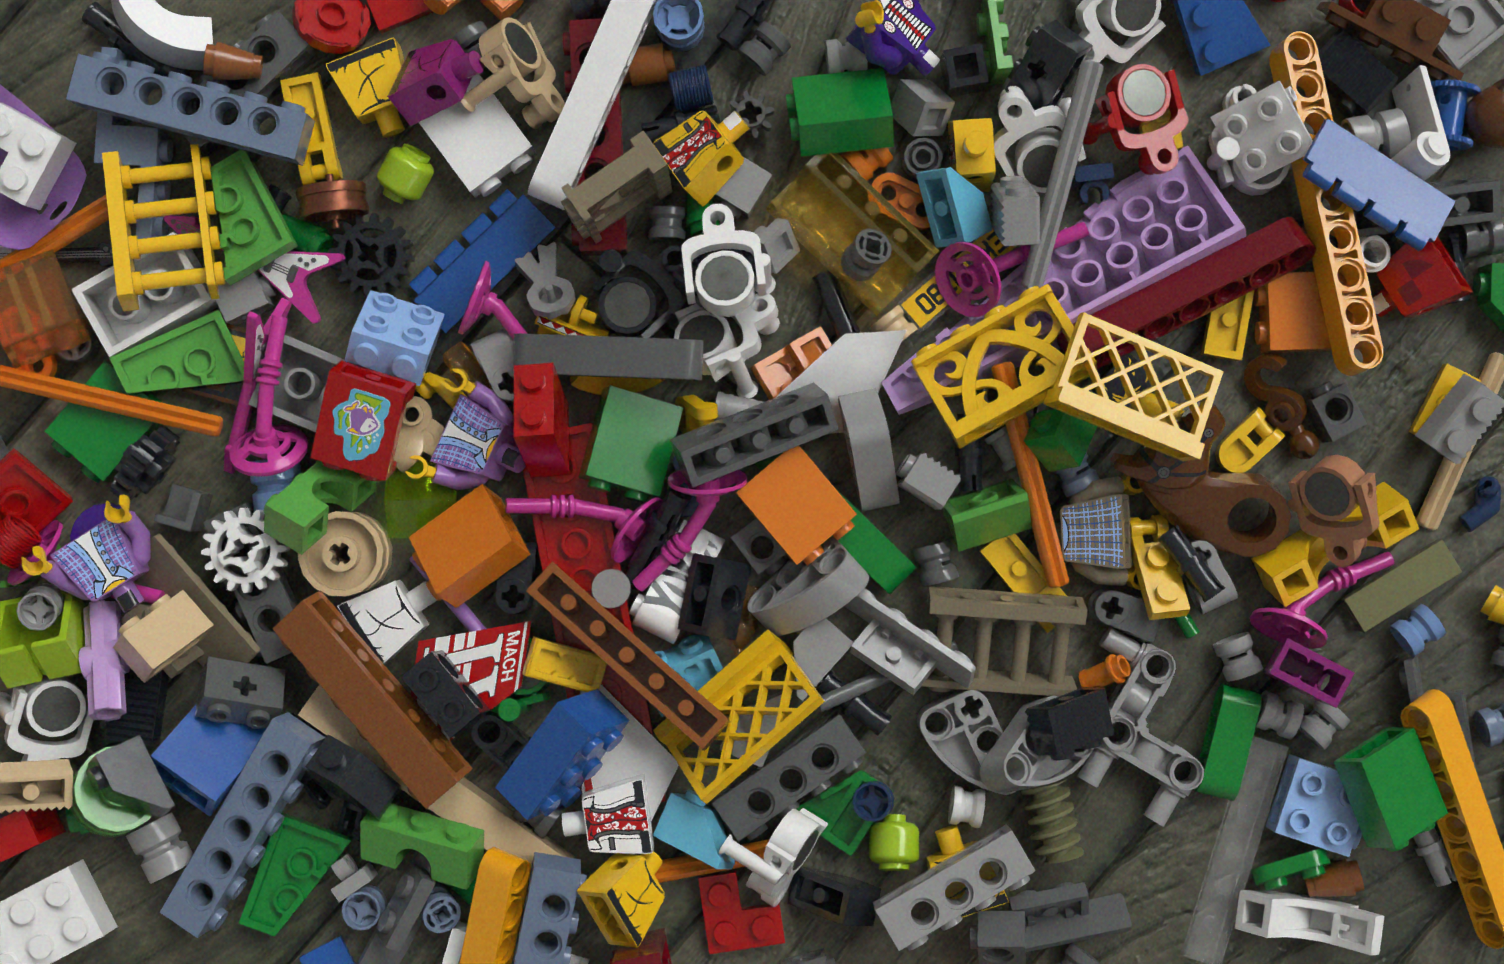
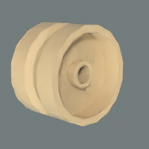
M335 511L328 514L327 534L302 555L298 553V561L303 576L315 589L321 590L329 596L347 597L371 590L385 578L392 564L393 547L388 532L378 520L362 512ZM344 547H349L347 555L350 557V560H346L342 556Z

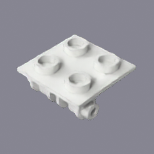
M1280 80L1210 117L1222 139L1224 137H1231L1238 142L1240 151L1237 157L1234 158V161L1247 184L1304 157L1313 142L1293 105V102L1297 100L1295 91L1290 86L1284 88Z

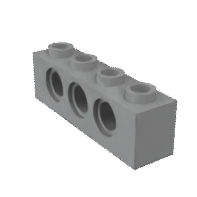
M1006 824L874 901L873 905L897 949L900 951L907 947L908 950H913L923 945L929 939L927 935L941 927L944 931L957 925L963 919L961 915L975 907L976 911H979L996 901L995 895L1006 888L1013 891L1022 887L1030 881L1029 875L1034 873L1035 869L1013 831ZM990 861L998 863L999 872L994 878L986 880L980 877L979 871L983 864ZM956 881L964 883L966 889L960 898L950 899L945 896V890L950 883ZM922 901L930 903L932 911L926 918L917 919L911 915V910L916 903Z

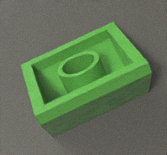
M1012 478L983 487V490L980 491L974 490L949 498L942 508L958 552L1032 529L1027 492Z

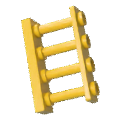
M199 144L190 145L192 162L133 169L130 168V165L123 166L118 151L102 153L116 292L123 312L140 310L138 295H145V290L207 283L211 300L220 299L218 286L225 285L222 261L215 262L214 250L221 249L218 226L211 227L210 215L217 214L214 192L206 190L205 180H212L209 156L202 157ZM194 178L196 197L134 204L133 200H128L127 189H132L133 184ZM197 212L199 214L201 232L138 239L137 235H131L130 224L137 223V219ZM203 247L205 264L203 268L142 275L141 271H135L134 259H141L143 254Z

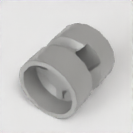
M1399 108L1377 112L1374 114L1373 119L1368 115L1346 118L1341 123L1342 128L1390 159L1411 142L1408 121L1403 111Z
M172 812L126 835L135 855H142L144 858L141 867L150 884L187 866L193 856L188 842L180 841L178 838L181 829Z

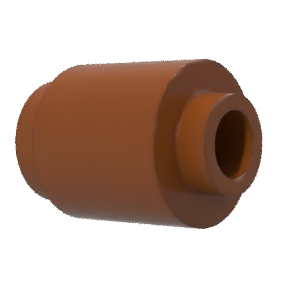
M664 43L639 46L623 80V84L632 83L634 87L669 81L668 73L676 72L672 49L665 50Z

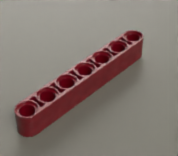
M1285 217L1091 315L1154 341L1303 266L1314 256L1316 247L1295 218ZM1087 326L1083 336L1086 347L1091 352L1104 347L1105 344L1099 330ZM1061 332L1057 337V344L1065 355L1069 343ZM1111 336L1113 342L1119 340L1118 338ZM1127 342L1116 346L1120 357L1136 350L1134 345ZM1108 351L1094 357L1097 369L1112 362Z

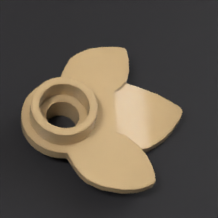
M414 396L406 404L393 460L397 462V468L401 472L407 471L417 462L416 460L409 459V457L414 455L422 456L423 452L432 456L445 429L442 424L432 418V409L428 402L418 396ZM410 408H416L419 411V417L414 422H409L406 419V412Z

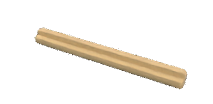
M1497 352L1489 355L1479 377L1481 383L1496 394H1498L1504 381V355ZM1475 445L1471 446V451L1466 452L1465 458H1461V464H1455L1447 458H1443L1416 518L1419 526L1428 530L1438 529Z

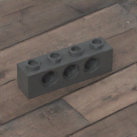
M277 11L273 16L269 14L263 17L255 26L254 30L256 32L245 42L239 41L233 45V47L254 53L255 55H261L262 51L266 48H275L276 54L273 60L263 63L261 79H247V83L243 88L233 90V80H213V76L203 74L199 79V85L206 87L207 81L229 87L230 94L243 97L244 92L248 91L263 95L269 99L281 88L280 80L292 78L318 52L303 40L290 22ZM199 98L191 99L186 104V115H192L198 111L200 107ZM237 108L228 109L224 113V125H230L236 121L238 117ZM183 135L191 144H199L200 152L205 156H209L221 145Z
M1476 176L1427 182L1456 201L1442 227L1501 219L1499 180ZM1369 202L1359 212L1353 209L1359 237L1389 233L1363 216L1365 209L1370 204ZM1400 222L1398 223L1397 227H1396L1391 233H1396V232H1397L1399 226L1401 225Z
M813 382L670 439L682 475L694 488L839 430L828 394Z
M245 503L229 510L233 511L237 517L240 508H249L251 517L254 513L253 503ZM224 513L203 522L207 530L203 533V536L204 534H215L216 530L211 524L213 520L226 522ZM244 524L245 527H248L250 533L254 535L264 533L254 525ZM225 536L223 540L222 551H224L228 541L227 536ZM205 540L208 548H210L211 542ZM249 543V551L252 550V547L258 545L259 543ZM270 548L267 549L263 560L265 566L270 557ZM231 565L228 567L238 575L248 576L247 573L244 574L239 566ZM276 567L275 569L280 575L278 580L273 581L266 577L268 587L260 595H256L253 592L243 593L241 584L234 590L238 602H235L236 612L244 624L248 622L253 634L252 638L260 647L257 657L259 659L264 658L266 664L292 654L282 645L280 637L275 631L270 629L265 623V614L269 609L275 610L279 614L281 621L299 604L283 567ZM226 579L223 582L227 587L228 580Z
M837 711L766 760L762 768L756 767L712 799V804L738 842L744 837L751 841L768 829L766 822L777 814L782 819L789 811L797 809L800 806L797 802L800 798L809 792L814 797L831 785L829 778L836 773L842 771L845 775L861 765L863 760L860 757L866 753L865 749ZM819 747H827L833 752V759L826 766H818L811 760L813 752ZM788 769H794L802 775V780L797 787L787 788L780 782L781 774ZM757 791L765 792L770 797L769 805L763 810L753 809L748 803V798L752 793Z

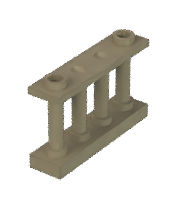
M928 586L927 604L929 614H935L939 618L937 638L940 643L951 649L954 620L958 616L974 617L977 620L973 665H975L976 670L973 682L968 688H965L937 668L934 669L922 684V687H928L935 692L962 689L1043 695L1045 698L1061 696L1077 690L1073 676H1065L1070 628L1074 627L1075 624L1086 625L1088 610L1082 597ZM997 619H1009L1016 623L1011 672L988 670L993 622H996ZM1036 622H1050L1055 626L1049 674L1026 673L1031 626L1036 624Z

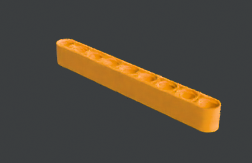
M1296 31L1287 36L1271 51L1269 63L1273 82L1275 83L1280 80L1284 88L1290 86L1295 91L1297 100L1293 102V105L1302 122L1309 124L1313 128L1314 135L1310 134V136L1314 140L1324 120L1328 118L1333 121L1317 44L1310 34ZM1288 49L1296 53L1298 60L1290 56ZM1296 86L1304 90L1306 98L1298 93ZM1302 157L1292 162L1291 165L1306 235L1316 247L1312 262L1333 360L1336 368L1341 373L1347 376H1355L1376 367L1382 361L1383 345L1354 212L1351 207L1331 195L1338 182L1334 181L1330 189L1324 191L1302 176L1306 166L1309 164ZM1321 197L1329 202L1330 210H1327L1322 205ZM1329 234L1337 239L1338 248L1330 243ZM1337 272L1342 273L1345 277L1346 286L1339 282ZM1346 310L1353 314L1355 318L1354 324L1347 320ZM1354 348L1359 349L1362 353V363L1355 358Z

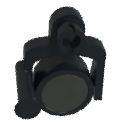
M670 246L666 248L653 261L638 251H630L623 258L619 252L613 249L602 252L599 264L605 274L592 285V288L597 295L600 294L598 303L600 317L609 331L622 337H634L641 334V338H653L675 316V312L682 309L684 305L683 296L675 285L676 283L672 276L673 272L678 270L679 265L669 266L667 261L670 257L675 256L681 260L679 265H683L680 247ZM632 267L645 273L659 286L666 296L669 309L654 323L656 313L654 293L646 283L638 278L629 276L616 278L625 268Z

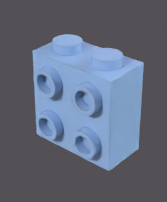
M370 290L352 329L344 361L411 381L420 386L437 344L445 314L434 311L425 305H416L397 299L388 293H378Z
M1289 754L1265 827L1275 833L1349 857L1351 850L1356 849L1359 845L1362 832L1337 770Z

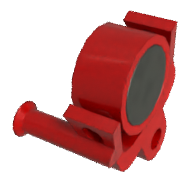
M1148 64L1133 65L1114 76L1106 86L1105 95L1095 100L1103 118L1093 123L1088 122L1083 143L1087 145L1094 144L1098 137L1110 132L1118 150L1124 152L1140 150L1141 155L1138 159V165L1144 174H1164L1174 169L1179 159L1173 136L1182 132L1188 124V116L1182 101L1174 69L1163 74L1156 67ZM1167 108L1170 110L1171 116L1168 122L1155 131L1145 134H1131L1124 129V126L1129 128L1141 127L1162 116Z

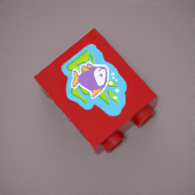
M341 360L328 373L310 458L322 461V464L330 469H348L357 472L360 477L369 481H386L397 467V462L393 460L406 404L414 397L417 383Z

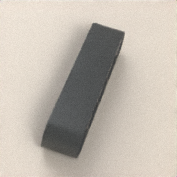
M514 334L513 373L514 365L553 362L557 374L563 376L702 380L704 341L666 338Z

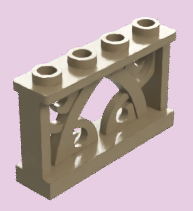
M644 130L630 139L632 149L573 189L568 183L561 187L566 196L561 201V204L584 240L591 236L597 244L602 240L600 232L655 194L659 200H662L673 192L667 163Z

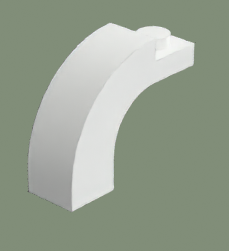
M111 0L115 19L122 32L144 54L172 67L203 71L206 45L213 44L211 17L178 15L164 9L155 0Z
M1240 890L1235 929L1265 938L1290 937L1308 939L1336 945L1367 955H1379L1384 915L1358 909L1359 906L1320 897L1309 898L1308 895L1279 891Z

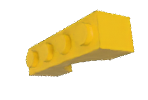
M1382 482L1376 486L1379 527L1367 537L1366 546L1387 549L1418 531L1419 527L1408 499L1386 482ZM1360 506L1347 517L1338 521L1363 520ZM1302 529L1282 540L1276 549L1251 558L1264 588L1284 607L1318 589L1319 573L1330 561L1325 552L1323 538L1309 535L1302 531Z

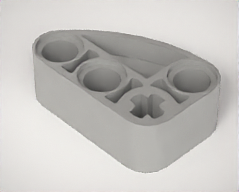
M874 388L838 396L841 419L861 511L864 512L900 504L890 435L877 389Z
M833 536L821 544L825 551L807 566L802 560L798 565H795L790 559L752 595L748 602V611L766 630L769 629L776 636H781L807 628L841 609L866 587L869 581L868 573Z
M958 689L922 707L917 714L918 728L940 760L965 780L989 790L981 780L980 767L992 748L988 750L978 748L977 738L983 731L989 730L995 733L997 742L1003 730L985 695L976 690ZM968 696L974 701L979 700V703L974 706L976 712L971 715L966 710L961 712V708L966 705L964 699ZM934 712L942 713L945 717V725L937 732H931L925 726L927 717ZM992 791V792H995V793H998V794H1003V795H1009V794H1013V793L1016 792V791H1012V792H996V791Z
M1050 696L1028 702L1019 709L982 762L980 776L985 787L996 792H1012L1047 785L1072 774L1087 760L1094 748L1075 749L1074 757L1060 761H1053L1050 755H1037L1033 751L1034 746L1031 743L1033 739L1030 736L1031 730L1028 728L1030 723L1027 721L1028 715L1025 711L1029 707L1058 696Z

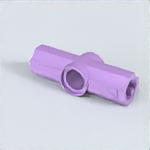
M101 600L89 602V605L83 608L85 647L80 648L79 651L81 672L87 680L88 714L93 720H117L127 713L124 674L130 670V666L113 648L121 635L118 632L122 626L120 621L121 609L116 601Z

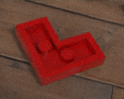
M736 870L698 876L709 954L785 943L780 902L776 907L763 904L742 908Z

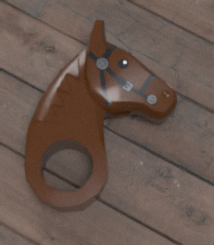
M1212 404L1200 440L1205 446L1201 458L1198 460L1180 461L1144 445L1134 455L1112 454L1110 460L1114 463L1113 467L1123 474L1137 479L1139 486L1152 505L1172 525H1178L1183 533L1196 541H1207L1216 550L1240 556L1257 557L1276 549L1288 534L1291 513L1284 496L1274 483L1261 474L1208 471L1212 443L1220 436L1226 426L1225 418L1214 404ZM1188 408L1175 419L1181 430L1190 433L1194 418ZM1247 498H1261L1268 501V515L1257 528L1248 531H1238L1227 525L1228 515L1232 507L1239 501Z

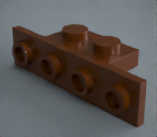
M1371 0L1362 17L1332 1L1320 2L1317 10L1327 15L1324 19L1327 23L1339 29L1346 30L1348 26L1358 31L1360 34L1357 38L1365 44L1375 48H1379L1381 44L1393 50L1390 56L1405 65L1411 66L1415 62L1418 65L1426 66L1429 78L1434 81L1447 79L1461 80L1464 75L1463 72L1432 56L1451 20L1415 0Z

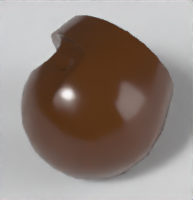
M1504 79L1497 81L1491 87L1483 89L1467 102L1464 120L1465 129L1469 137L1480 145L1491 148L1504 147Z

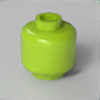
M404 143L402 147L391 148L377 173V180L384 187L383 194L400 204H403L405 199L419 200L434 174V168L429 162L431 157L421 149Z
M888 814L883 818V822H877L870 827L869 857L872 862L879 864V870L909 871L910 865L919 860V829L915 824L906 822V815Z

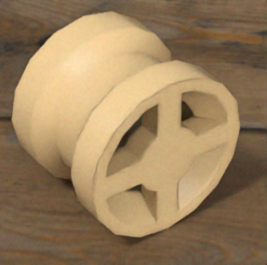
M898 305L869 329L871 332L907 330L902 340L903 342L918 328L914 323L908 322L904 318V310Z

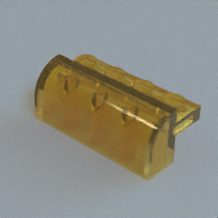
M838 153L815 155L805 164L794 181L777 195L766 208L775 219L788 220L795 238L876 316L909 285L939 252L924 235ZM876 229L888 238L892 252L889 259L871 279L856 281L844 272L841 266L842 253L862 230Z

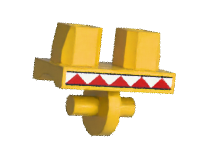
M580 295L576 304L572 305L568 314H562L551 320L547 317L537 316L534 323L539 325L537 334L608 336L610 331L594 325L598 314L586 309L588 298Z

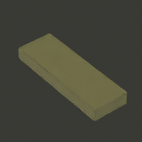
M1437 539L1341 598L1359 630L1366 632L1462 573V570L1444 541Z

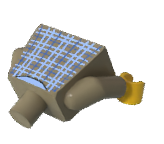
M1125 474L1121 478L1114 476L1092 481L1086 489L1071 496L1069 505L1061 506V522H1054L1059 543L1062 545L1064 561L1072 562L1076 572L1096 584L1115 586L1127 584L1129 587L1141 590L1140 585L1134 582L1136 571L1134 565H1132L1129 495L1143 492L1141 488L1134 489L1130 485L1131 477Z

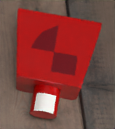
M1437 236L1434 242L1428 241L1420 251L1405 243L1391 256L1387 266L1381 271L1376 272L1385 288L1373 295L1372 299L1375 313L1379 317H1383L1395 308H1398L1404 317L1415 318L1465 297L1473 291Z

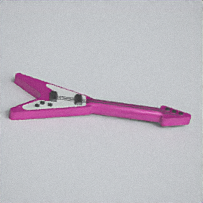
M164 216L163 218L178 234L201 232L198 217ZM289 251L258 269V271L289 301H292V304L312 323H319L321 317L307 287V278L312 273L343 262L345 255L341 253Z
M281 298L264 327L260 315L251 311L247 315L244 381L228 445L224 451V471L234 474L236 469L230 461V449L234 442L247 433L254 407L249 405V402L258 383L256 382V377L261 376V374L257 373V370L262 368L259 360L264 359L272 315L286 318L292 305V301Z

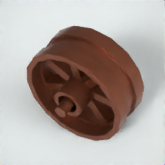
M326 174V181L304 185L295 190L296 199L299 201L300 206L298 214L301 221L331 222L332 229L340 228L339 221L354 219L358 214L365 216L369 213V204L365 196L367 194L366 183L363 181L334 180L333 174Z

